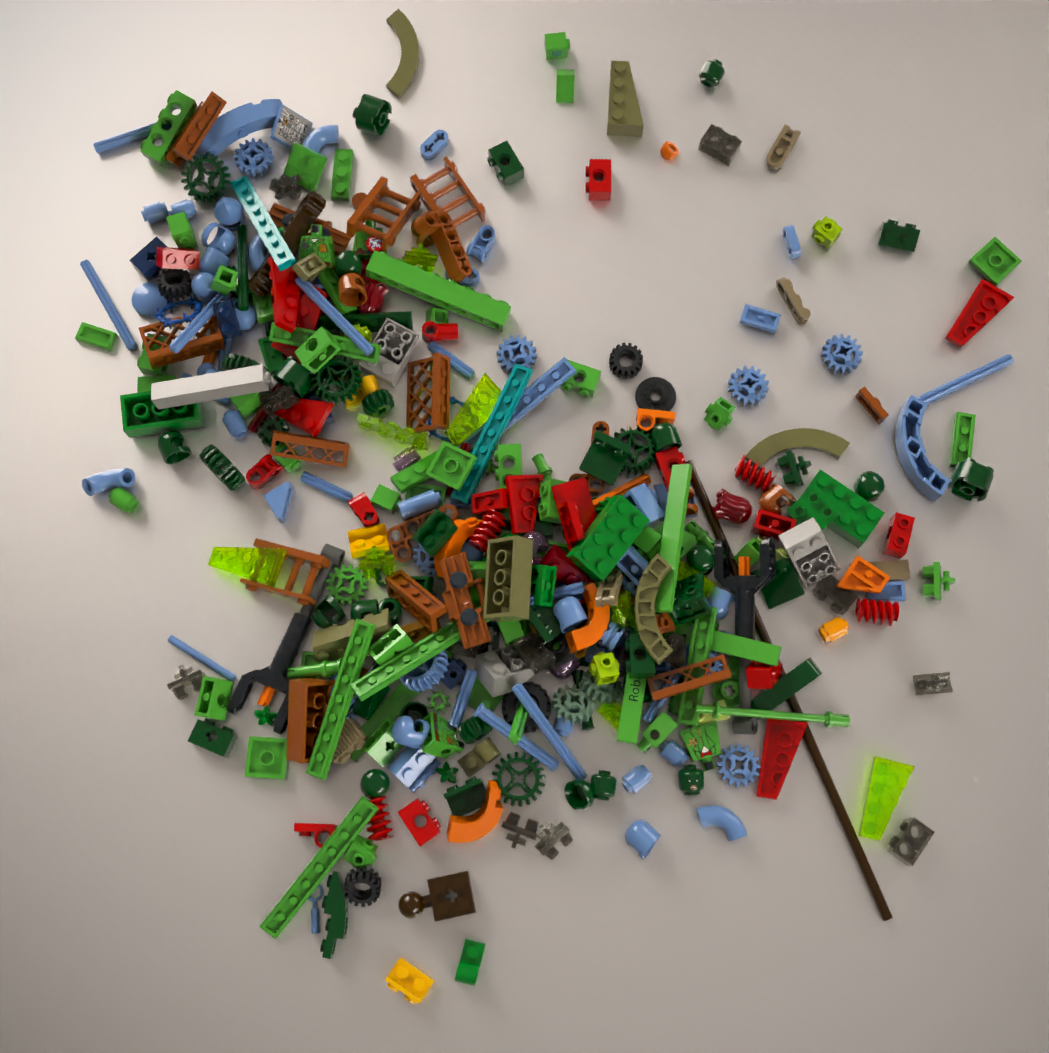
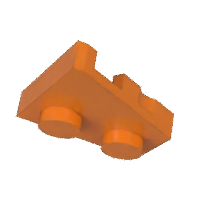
M857 555L836 587L879 594L890 579V576Z

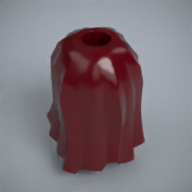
M372 280L365 282L367 301L363 305L357 306V313L380 312L384 296L389 291L383 284L378 286ZM362 292L359 294L358 300L363 299L364 294Z
M725 489L717 492V504L711 508V512L714 513L716 519H726L736 524L748 521L752 513V506L748 500L733 495Z

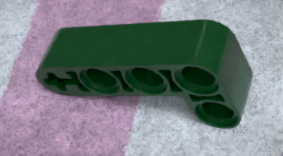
M811 657L779 679L772 689H766L751 700V709L772 711L823 674V672Z

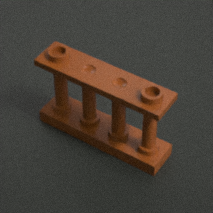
M211 91L205 101L200 102L168 151L165 159L179 169L185 160L190 161L227 102Z
M447 156L444 158L445 168L424 180L419 179L416 174L410 177L411 187L415 192L420 193V200L428 211L443 210L448 213L463 203L469 202L473 209L452 220L455 227L478 215L482 222L485 220V207L481 202H477L458 174L455 163L453 161L450 162ZM450 174L454 182L434 193H428L426 190L428 185ZM459 187L463 196L443 207L437 206L435 203L437 199Z
M381 176L347 221L346 235L354 237L357 231L367 233L382 240V251L386 252L390 246L394 245L396 237L413 213L419 210L421 201H419V192H416L413 198L409 199L389 190V187H387L388 179ZM387 196L407 206L402 211L382 202L381 199ZM380 208L398 216V218L393 222L372 213V211ZM370 219L390 229L385 234L363 223Z
M256 538L253 546L259 549L260 555L251 579H240V582L246 585L245 589L256 592L258 589L297 600L296 603L303 606H308V604L316 605V601L309 597L318 570H321V567L329 569L331 561L322 555ZM274 554L277 559L267 585L258 583L267 556ZM287 558L293 559L294 564L285 588H276L275 584L284 560L286 561ZM308 563L311 569L302 594L292 592L301 565Z

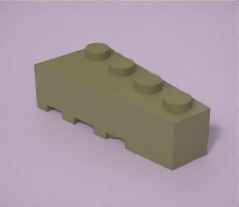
M611 60L607 135L642 137L644 124L629 61Z
M388 608L382 610L380 614L373 615L371 613L365 615L364 619H360L376 625L369 647L392 628ZM354 619L348 620L346 624L341 626L336 624L313 631L312 650L316 662L337 660L344 657L355 624Z

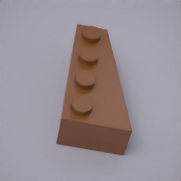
M313 677L289 680L286 760L298 763H308L310 761L331 697V687L335 685V679Z

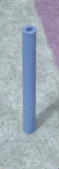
M171 635L168 638L169 643L231 682L235 680L236 675L175 636Z

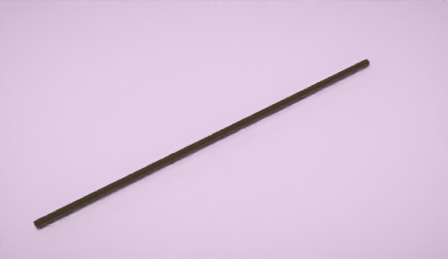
M689 460L684 464L692 466L691 483L716 540H726L728 544L718 519L711 512L712 505L692 460ZM728 544L730 549L731 575L739 576V566L733 558L734 555ZM755 605L756 632L761 642L772 644ZM784 669L782 675H780L778 680L786 675ZM795 694L787 699L792 712L803 713ZM807 724L803 739L883 921L889 920L893 916Z

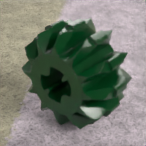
M384 388L370 392L361 401L365 414L372 419L386 415L395 406L391 393Z
M268 416V421L262 420L263 426H258L260 431L258 437L262 439V444H268L269 448H271V432L273 430L288 432L290 427L286 425L284 419L280 420L276 416L272 420L271 416Z
M478 716L466 719L458 727L459 735L466 744L480 740L493 729V727Z

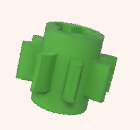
M442 689L440 693H436L433 690L432 698L427 697V700L431 701V704L427 706L428 709L434 707L436 714L438 710H442L445 713V707H451V704L446 701L450 698V695L444 696ZM441 697L444 703L439 704L438 707L434 700H438Z

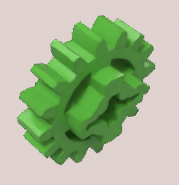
M342 564V569L334 568L335 574L329 573L331 580H326V583L330 586L326 587V590L331 592L329 595L333 598L335 597L338 603L341 601L342 606H345L346 602L352 606L353 601H360V596L365 598L363 591H368V587L364 584H367L368 580L362 579L365 577V573H359L360 568L358 566L353 569L352 564H349L348 568ZM346 573H351V574H353V575L347 576V575H344V574H346ZM337 578H338V579H339L338 585L335 586V582H336V580H337ZM345 582H348V583H349V585H350L349 588H346V587H345V585H344ZM359 582H360L359 589H358V591L356 592V591H355V590H356V586H357V585L359 584ZM346 594L350 595V597H342V595Z

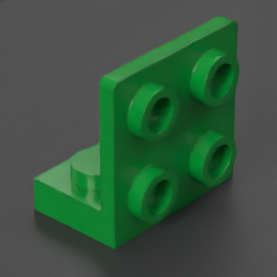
M813 485L786 510L798 524L813 517L821 530L825 529L841 514V511L816 485Z

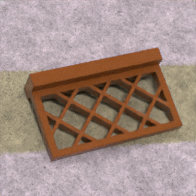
M214 315L208 323L203 325L204 328L201 333L197 332L194 335L197 336V339L190 340L178 353L171 351L168 344L177 337L175 334L178 330L183 331L186 328L181 326L184 322L171 325V327H174L171 333L163 331L165 327L162 322L140 327L139 332L151 368L155 369L224 350L223 337ZM180 316V317H177V318H173V319H171V320L183 319V318H182V316ZM208 329L216 332V334L205 335ZM156 332L153 338L145 336L144 333ZM160 334L168 337L164 343L157 341ZM153 344L161 347L160 349L150 351Z
M438 352L434 353L433 357L408 362L406 434L413 435L437 429L442 431L449 430L450 357ZM433 363V369L429 372L427 368ZM419 366L421 369L415 376L414 367ZM425 372L428 376L422 383L419 379ZM432 380V388L429 390L427 385ZM418 383L420 387L417 390V392L414 393V386ZM425 390L428 394L422 401L419 396ZM432 397V405L428 408L426 404ZM418 401L420 405L414 412L413 405ZM424 408L427 412L421 419L418 415ZM431 416V425L428 426L426 421ZM417 419L419 424L416 428L412 429L413 422Z

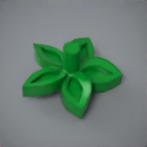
M267 705L263 708V711H254V715L259 719L258 725H264L267 722V724L273 726L274 721L272 719L276 718L278 713H269L270 709Z
M447 761L444 763L443 768L435 769L437 773L442 775L440 777L441 783L447 780L450 783H456L455 774L459 769L455 767L450 768Z

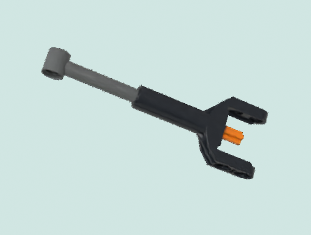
M765 537L759 545L760 576L751 575V557L745 556L739 557V576H730V549L726 540H716L714 544V578L735 596V635L755 640V595L759 590L767 587L776 577L775 540L773 537ZM739 658V708L751 709V688H747L746 669L751 660ZM735 716L732 721V729L734 734L755 735L758 730V722L756 717Z
M327 543L324 545L320 555L325 556L331 561L329 569L321 567L309 595L316 603L333 566H340L345 555V550ZM308 604V606H302L299 613H294L270 666L241 676L228 704L227 712L236 715L243 708L256 681L265 686L257 704L263 707L269 706L275 691L286 695L274 720L273 728L275 733L280 735L284 733L288 725L290 680L287 674L289 672L288 668L292 666L312 623L309 617L315 605Z

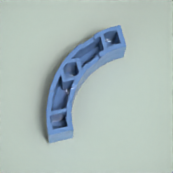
M264 99L259 104L253 105L250 102L226 112L215 120L197 148L196 155L199 159L200 153H203L205 158L208 153L212 155V158L214 156L218 157L222 151L238 139L259 130L273 128L279 108L283 103L280 99Z
M911 395L904 402L897 419L895 431L896 449L901 465L911 482L920 492L935 502L942 496L951 480L944 476L934 465H931L925 455L926 451L922 437H920V426L928 404Z

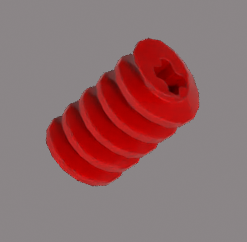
M743 455L734 470L735 478L742 475V482L749 479V486L755 483L754 489L757 490L762 487L761 493H764L771 486L776 475L771 477V470L765 474L764 466L758 469L759 463L752 466V459L745 462V455Z
M487 509L486 515H483L482 521L478 524L479 528H475V534L470 536L471 540L468 543L475 549L487 553L488 540L497 539L498 537L495 533H502L499 526L505 528L506 524L503 522L505 517L493 509Z
M858 598L855 610L857 622L860 623L862 617H864L865 623H868L869 619L872 618L873 624H876L877 620L880 619L881 625H884L885 620H888V625L892 626L893 621L897 622L899 617V603L894 602L892 604L890 601H886L884 604L882 600L876 603L874 599L868 602L866 598L862 599V601Z
M387 796L369 800L378 807L377 812L367 823L372 825L367 828V832L373 833L368 837L371 841H381L394 837L388 835L393 828L386 827L387 824L391 823V820L385 819L390 812L383 811L384 808L388 807V804L382 803Z

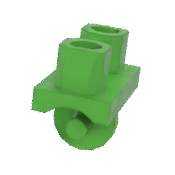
M933 562V565L923 567V578H934V584H923V595L934 597L935 600H942L941 584L944 585V591H950V584L956 583L955 578L950 577L949 571H943V577L941 578L940 562Z

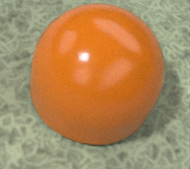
M666 141L660 149V154L664 159L672 160L679 154V150L675 144Z

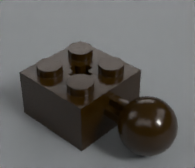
M469 871L428 879L429 895L421 896L415 891H409L401 896L398 903L400 913L406 918H416L422 914L424 908L429 907L433 909L435 921L476 913ZM450 890H452L453 893H457V897L454 898V902H451L450 899H447V895L449 894Z

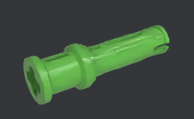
M343 658L332 662L324 660L321 664L289 667L288 671L292 672L287 674L290 680L316 676L330 678L332 675H338Z

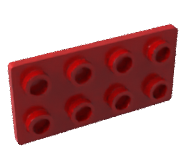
M586 478L551 487L569 552L578 540L585 538V531L597 517Z

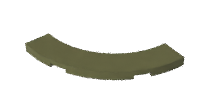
M398 8L386 21L400 41L401 59L396 73L386 84V88L399 99L409 88L417 72L419 46L412 24Z
M809 428L790 429L775 433L759 442L748 452L745 460L752 459L751 464L753 465L759 463L758 469H760L778 453L804 447L816 448V450L826 452L839 459L850 442L823 430Z
M657 553L645 568L635 596L634 610L640 639L651 658L660 665L673 652V649L667 644L657 626L655 600L659 586L667 573L672 569V566Z

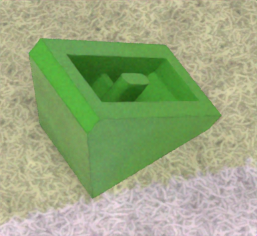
M557 69L556 102H574L575 70Z

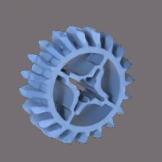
M443 650L422 665L400 677L401 683L408 689L418 693L420 690L426 692L427 688L433 689L435 683L440 685V678L445 679L443 673L448 672L446 667L449 665L447 653Z

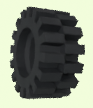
M164 269L162 273H159V277H157L159 292L165 299L169 298L170 301H173L176 298V301H180L179 298L186 299L185 295L187 297L190 296V293H192V280L187 270L168 269L166 271Z
M622 343V346L618 344L616 349L613 348L612 353H610L609 368L613 370L612 373L614 375L618 374V378L624 376L623 379H627L629 376L631 379L633 375H638L642 368V351L640 349L637 350L636 345L632 347V343H628V345ZM623 355H628L633 359V364L629 367H624L619 363V358Z
M359 866L356 867V871L351 869L350 873H347L343 894H345V899L349 898L348 902L350 904L354 901V906L358 907V903H360L361 907H365V903L370 906L372 901L374 903L377 901L381 891V877H378L377 871L373 874L374 869L370 868L368 871L367 867L364 866L363 870H361ZM365 883L370 886V889L359 890L355 885Z

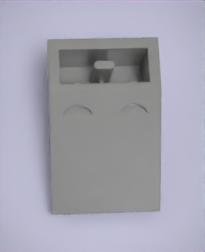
M386 318L372 342L382 345L379 362L373 363L362 360L359 364L360 368L366 374L374 375L376 379L395 388L405 371L420 335Z
M813 517L778 536L806 588L841 570L822 530Z
M524 641L476 655L474 670L477 672L476 677L492 697H497L512 692L513 686L526 682L547 667V663L540 658L538 652L529 641Z

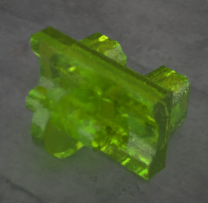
M419 243L418 248L412 247L411 251H405L402 260L412 266L423 265V270L431 273L437 263L438 255L430 254L429 249H424V243Z
M376 545L372 546V552L365 553L368 559L360 560L359 570L363 571L365 579L376 577L375 568L382 567L384 576L392 575L395 564L394 555L384 556L385 550H377Z
M629 592L619 593L618 605L610 606L614 613L612 621L613 623H619L621 628L637 627L635 607H632L630 603L632 597Z
M611 701L610 704L605 702L597 712L618 732L621 706L617 702L613 703Z

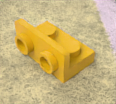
M384 523L347 532L352 559L390 551Z
M402 957L399 958L385 979L388 982L387 986L395 992L400 990L405 994L404 998L412 1004H415V1002L420 1004L435 981Z

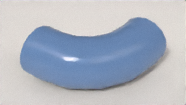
M338 125L321 126L315 129L305 138L303 146L319 153L324 145L338 143Z
M259 234L253 238L249 246L248 260L254 273L266 258L268 251Z
M129 468L108 470L84 478L82 480V487L88 496H93L113 488L131 487L135 482L136 476L134 471Z
M717 805L696 808L702 828L708 826L720 827L726 833L729 841L748 835L740 818L728 808Z

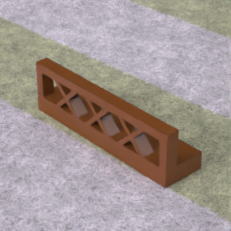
M273 430L270 455L346 467L350 445L348 442ZM276 441L285 442L288 449L283 452L274 451ZM297 445H304L307 452L303 455H296L293 448ZM316 448H323L326 455L320 459L315 458L312 451ZM336 451L344 452L342 462L334 461L330 455Z
M401 569L385 577L388 596L399 601L402 608L432 633L438 631L436 618L447 613V606Z
M723 654L655 675L654 678H647L655 702L729 679L732 675ZM722 661L724 670L716 673L709 670L713 662ZM696 667L705 670L703 677L694 678L690 674ZM681 673L686 676L685 681L680 684L671 682L674 674ZM658 679L667 682L665 688L655 691L652 681Z

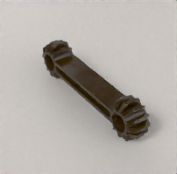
M311 191L303 198L295 214L281 233L292 254H294L301 243L302 236L307 234L311 225L325 208L326 200L315 191ZM268 253L258 270L255 271L249 280L248 288L259 297L267 295L273 287L272 280L269 278L271 267L268 265L267 260L271 256L270 253Z

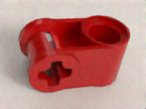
M266 454L248 470L246 479L251 488L256 490L262 489L281 473L283 466L278 465L272 459V455ZM260 476L258 481H252L253 477Z
M364 492L348 501L352 511L358 516L364 527L380 524L377 512Z

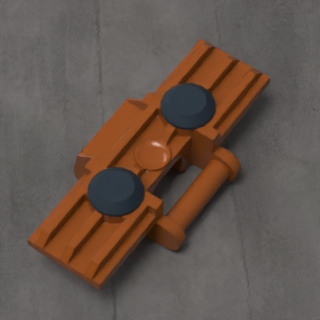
M273 203L268 214L278 229L287 226L295 211ZM316 218L313 224L322 225V236H332L335 256L337 257L338 254L345 251L352 237L332 228V222ZM311 227L306 235H311Z
M466 552L439 560L447 589L442 595L447 606L450 622H457L464 649L492 641L486 619H483L484 578L473 579ZM474 587L477 589L482 608L476 609L473 606L470 594L471 589Z

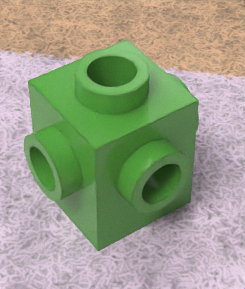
M720 397L714 404L710 403L705 410L707 415L704 420L710 427L720 430L723 426L727 427L733 419L731 414L736 407Z
M358 834L342 859L349 862L354 868L360 866V869L363 870L364 866H372L376 860L377 855L375 852L378 846L371 840L365 839Z

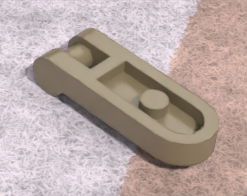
M784 125L767 154L765 162L768 168L777 170L782 167L801 134L800 131H794L790 129V126Z
M785 277L776 281L777 289L798 325H805L810 317V310L803 307L802 300L794 292L790 279Z
M614 567L605 580L600 581L595 597L596 607H604V605L609 604L610 606L618 605V595L623 581L622 570L619 567Z

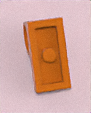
M637 409L636 426H638V431L644 430L645 435L651 433L655 423H674L675 412ZM647 422L650 426L645 428L641 426V423Z

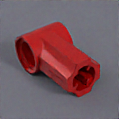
M427 321L422 326V339L426 343L431 341L458 340V323L436 324L433 321ZM432 330V331H434L435 333L432 334V335H429V334L426 333V331Z

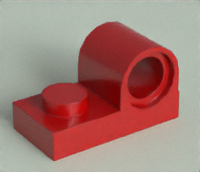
M500 488L472 495V514L483 516L486 515L487 509L497 511L508 508L507 489Z
M294 823V831L299 832V836H311L312 832H314V841L319 848L323 846L321 836L324 833H328L331 836L338 827L336 824Z

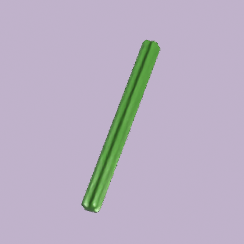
M520 701L508 738L509 741H513L514 745L521 741L528 715L527 710Z

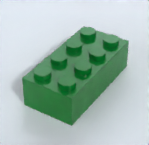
M151 391L120 395L123 431L129 438L204 427L202 402L158 409L151 400Z
M819 470L803 494L813 485H816L841 511V514L827 527L859 549L885 513L822 470Z
M623 495L613 496L585 531V538L578 540L566 557L595 582L604 581L650 520Z

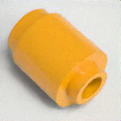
M836 617L822 624L818 632L825 643L828 641L833 642L848 634L847 629H849V625L844 618Z

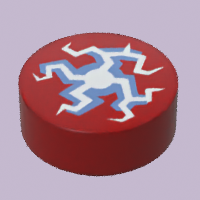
M370 236L366 241L368 251L372 254L374 250L377 252L382 251L383 241Z

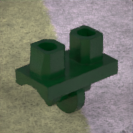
M792 450L785 451L786 455L777 459L781 470L791 467L792 472L783 475L785 485L797 484L798 487L804 485L799 470H802L803 475H807V468L812 465L811 461H804L803 456L797 457L799 461L797 464Z

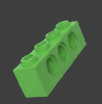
M178 90L169 95L167 99L168 104L165 109H161L157 123L151 126L149 130L150 135L147 140H143L140 146L143 156L162 167L166 161L165 156L197 108V103L194 99ZM175 109L181 110L178 115L172 114ZM165 125H172L169 130H163ZM157 140H163L161 145H155V142Z
M521 443L498 445V450L494 451L495 462H499V469H495L496 481H500V488L506 489L504 485L506 476L522 475ZM506 461H510L514 466L506 469L503 464ZM509 506L507 509L497 510V512L505 517L504 523H511Z

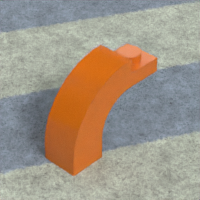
M470 517L466 520H453L458 527L457 531L434 556L437 576L444 578L439 560L461 553L464 542L472 534H475L474 530L479 528L478 524L482 520L475 517Z
M595 583L586 585L584 587L585 591L582 593L588 610V619L585 625L580 629L565 634L571 654L596 643L608 627L610 607L609 605L596 607L595 597L598 588L595 586Z
M488 780L484 803L476 813L469 816L449 815L446 832L448 842H471L482 838L496 826L503 811L501 801H499L501 789H499L496 781Z

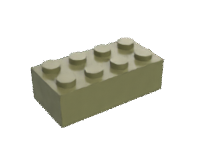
M517 535L488 540L483 619L496 622L529 620L533 540Z

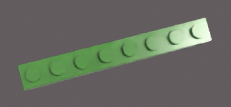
M374 250L366 268V277L501 332L511 311V306L503 300L497 301L486 293L480 294L475 292L471 287L458 285L454 280H446L437 273L426 272L420 266L409 265L406 261L400 258H392L382 251L377 252Z

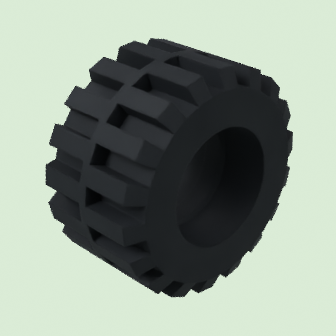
M529 681V683L524 682L522 684L523 687L537 701L539 709L549 720L551 699L547 691L541 685H536L532 681ZM513 691L503 696L501 705L504 720L510 726L513 724L516 714L515 703L518 700ZM532 718L526 719L523 733H533L540 729Z

